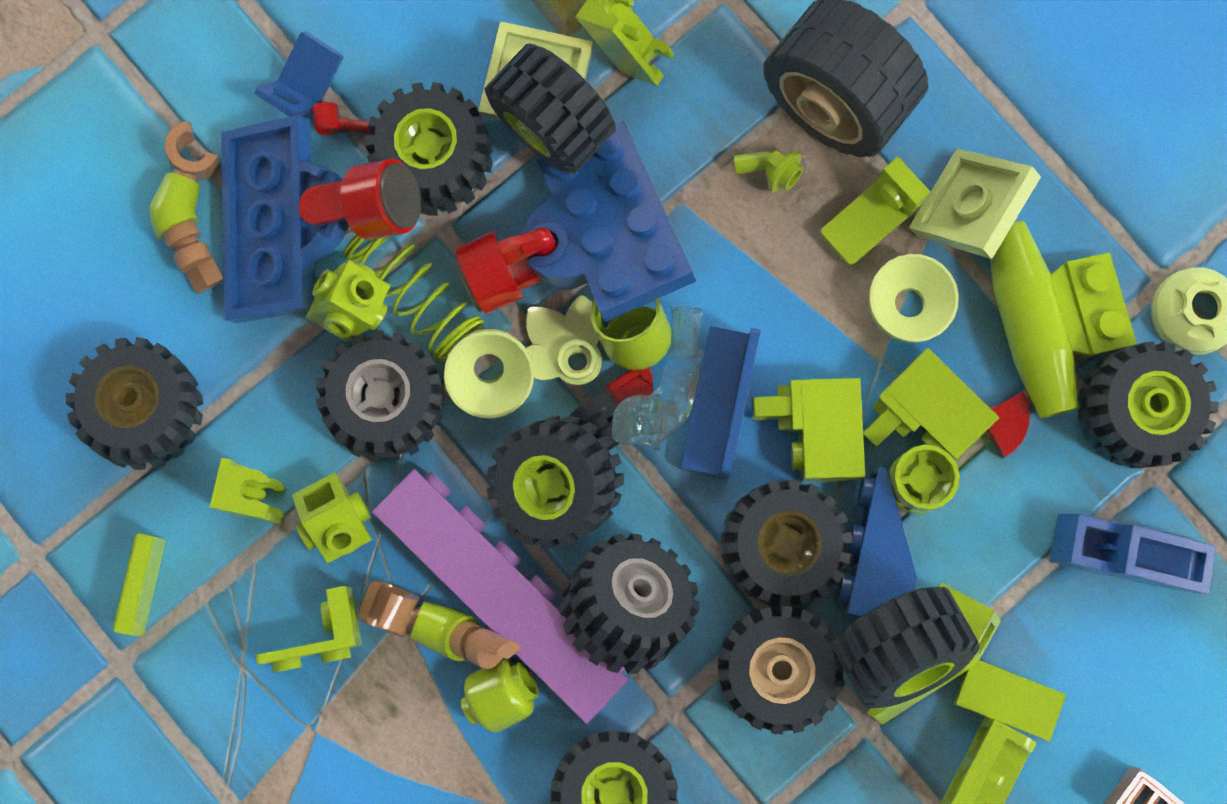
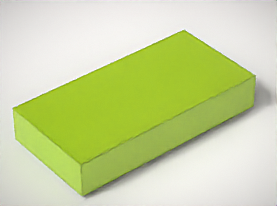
M140 533L135 535L113 625L114 632L131 636H144L166 539Z
M979 660L975 666L964 672L953 704L984 717L997 719L1007 726L1050 742L1067 694Z

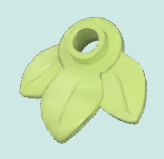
M580 295L569 307L566 316L560 312L543 307L533 306L528 309L526 328L533 345L526 347L532 359L534 379L544 381L560 378L569 385L583 386L592 382L598 376L602 366L601 353L597 347L599 338L591 322L592 302L585 296ZM580 354L587 359L585 368L582 370L570 368L568 362L573 355Z

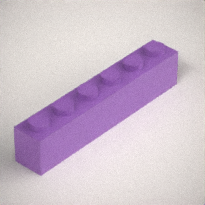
M414 469L372 512L493 632L518 643L521 650L516 655L587 724L629 681L622 673L625 668L622 667L618 673L607 671L606 663L601 661L596 666L588 661L590 654L585 649L578 652L573 646V642L576 640L573 634L566 635L563 628V623L568 617L560 615V611L551 603L557 594L537 575L528 581L515 568L522 560L502 540L493 546L480 533L486 525L467 506L458 512L445 499L452 491L435 474L430 471L423 478Z

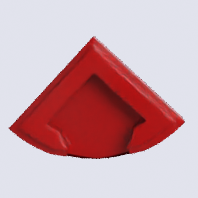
M650 367L645 370H628L605 385V389H610L618 401L617 407L622 415L628 417L634 426L646 414L652 400L653 377Z
M1024 392L991 409L1000 418L986 432L1002 459L1020 446L1028 431L1030 409Z

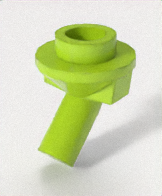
M775 150L774 153L763 151L734 155L736 174L766 171L768 189L772 193H777L782 188L786 191L790 190L797 183L804 169L800 165L802 155L798 151L782 154Z

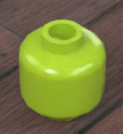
M502 658L495 667L491 669L480 668L466 678L464 683L465 697L461 699V707L466 718L473 725L480 724L489 732H501L532 714L535 707L534 699L539 696L538 687L530 670L522 662L515 664L510 659Z

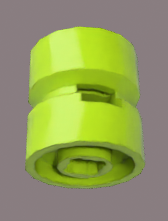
M924 444L913 447L894 460L887 470L897 507L908 514L920 515L944 506L953 499L959 488L960 473L957 463L947 451L938 446Z

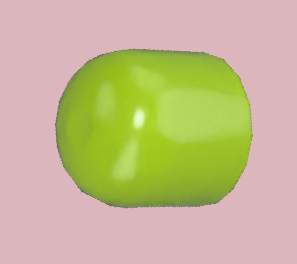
M593 299L591 307L592 325L607 356L619 367L632 371L645 370L656 365L665 357L671 345L672 331L659 299L654 300L657 304L656 309L638 307L611 320L606 329L601 322V313L596 301Z

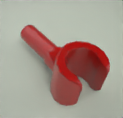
M323 102L313 106L314 127L322 136H332L341 131L371 134L368 128L369 121L339 118V110L336 103Z

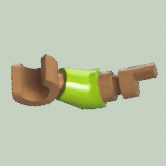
M180 122L171 128L166 136L165 150L173 173L165 174L149 205V218L156 238L164 240L169 250L176 251L173 259L180 273L187 274L196 294L210 290L223 281V277L206 243L198 242L197 240L201 233L196 225L199 222L196 206L200 191V185L197 182L206 180L215 174L220 166L218 155L209 152L199 161L192 162L180 156L181 151L185 146L194 141L191 122Z
M374 580L368 586L359 609V620L368 625L402 638L405 637L407 630L412 631L409 639L454 661L468 660L483 669H491L502 658L509 659L521 650L518 643L482 628L477 619L464 612L425 601L421 608L417 607L418 595L380 580Z

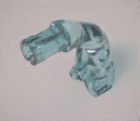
M687 305L671 308V345L665 355L666 361L660 384L651 395L629 397L617 406L613 414V440L623 445L646 444L651 446L653 451H660L661 443L674 434L688 419L694 405L701 365L704 359V352L700 350L703 309L694 307L691 312V306Z

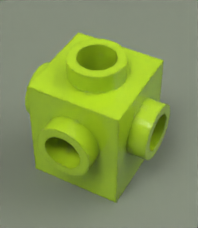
M348 260L334 271L327 269L320 276L312 291V295L315 298L305 318L344 341L349 342L352 340L351 337L358 336L368 329L374 330L381 323L388 308L383 302L391 285L379 279L371 268Z
M336 472L292 494L301 521L296 524L298 533L308 550L315 547L318 548L327 564L343 555L354 552L358 547L372 540L365 521L372 518L365 501L358 491L350 495Z

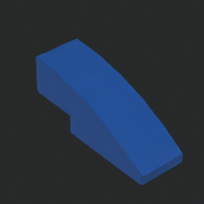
M1058 514L1049 562L1141 583L1209 595L1216 546L1133 524L1122 525L1083 514Z

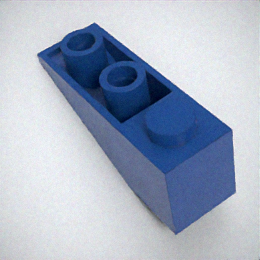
M878 467L872 471L871 478L864 477L862 479L857 499V505L864 506L860 526L853 524L851 529L852 543L847 545V553L854 555L850 574L843 573L844 575L839 582L836 601L844 603L841 614L860 618L873 608L892 598L915 590L917 575L887 468Z

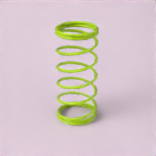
M355 235L346 246L343 258L353 263L360 261L359 264L364 265L367 257L391 236L373 239L362 249L354 253L356 248L364 241V239ZM415 244L407 245L387 266L375 271L376 275H380L379 279L383 280L392 267L406 258L414 250ZM427 263L407 283L388 292L386 297L399 292L393 305L395 316H405L417 311L411 322L410 332L412 335H423L435 330L428 344V352L433 354V358L436 359L437 363H441L447 360L449 352L461 338L471 332L481 330L484 320L480 316H473L467 319L448 334L433 351L432 345L438 334L450 319L467 306V301L461 302L448 316L427 329L415 331L414 326L425 308L449 287V282H445L424 302L407 311H397V306L407 289L432 268V263Z

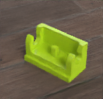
M587 0L575 17L621 73L658 86L664 75L654 65H649V62L654 56L659 54L664 55L665 58H673L674 53L667 43L655 39L631 8L634 5V1Z
M221 457L210 508L232 516L283 526L286 513L260 502V499L266 497L265 489L284 492L286 487L278 480L268 478L261 471L247 468L232 459Z
M984 717L940 804H1005L1029 754L1033 752L1037 742L997 719Z

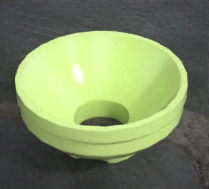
M907 254L888 261L875 275L869 289V307L875 323L885 334L901 342L918 343L937 337L948 328L955 318L958 309L959 294L952 274L943 264L925 255ZM902 291L917 293L923 304L921 313L915 317L901 315L895 306L897 294Z
M1196 267L1180 270L1167 277L1158 286L1151 303V319L1159 337L1164 342L1175 344L1176 351L1186 349L1194 355L1212 353L1227 344V278L1215 270ZM1197 293H1207L1215 298L1218 311L1213 319H1201L1194 313L1192 300Z
M482 329L465 335L451 349L445 362L444 380L451 399L460 409L479 418L492 419L512 413L524 403L533 386L534 368L527 349L517 338L498 329ZM493 354L501 359L503 371L498 378L484 380L477 376L474 371V364L480 356Z

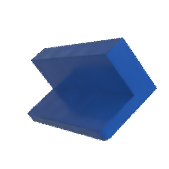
M710 326L680 470L726 480L730 477L761 330L751 328L749 334Z

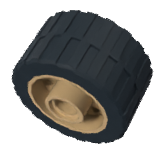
M847 0L813 1L765 59L763 64V73L767 81V87L775 97L776 102L789 117L800 125L804 131L820 140L823 144L841 153L854 155L855 157H872L881 152L928 91L926 69H924L921 58L916 54L908 40L889 22L887 23L875 12L862 7L858 3Z

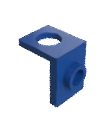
M307 31L301 32L278 80L257 86L254 94L289 117L312 113L313 106L322 102L344 56ZM276 95L282 96V97H284V98L290 100V101L293 102L294 104L288 103V102H286V101L280 99V98H279L278 96H276Z

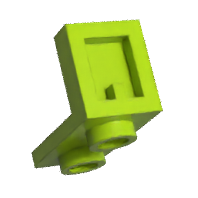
M897 156L883 168L874 184L821 229L820 235L848 266H853L917 211L931 192Z
M342 586L326 589L328 601L321 602V615L325 631H333L334 640L257 654V665L271 664L272 673L301 668V658L320 654L321 663L351 658L350 648L363 646L353 588Z

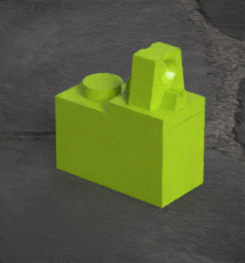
M926 348L878 396L879 399L871 407L879 416L863 431V435L877 447L894 430L902 437H905L911 430L915 431L922 425L927 432L921 439L927 445L938 446L949 452L957 460L1000 417L929 348Z
M860 378L791 380L788 385L777 386V396L752 398L753 421L778 420V431H788L789 435H798L799 442H791L790 456L792 471H800V483L860 481L865 477Z

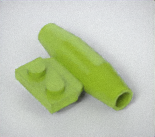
M1025 221L1014 222L995 255L990 259L993 291L1014 365L1040 419L1079 409L1073 354L1090 358L1137 345L1110 252L1067 261L1050 274Z

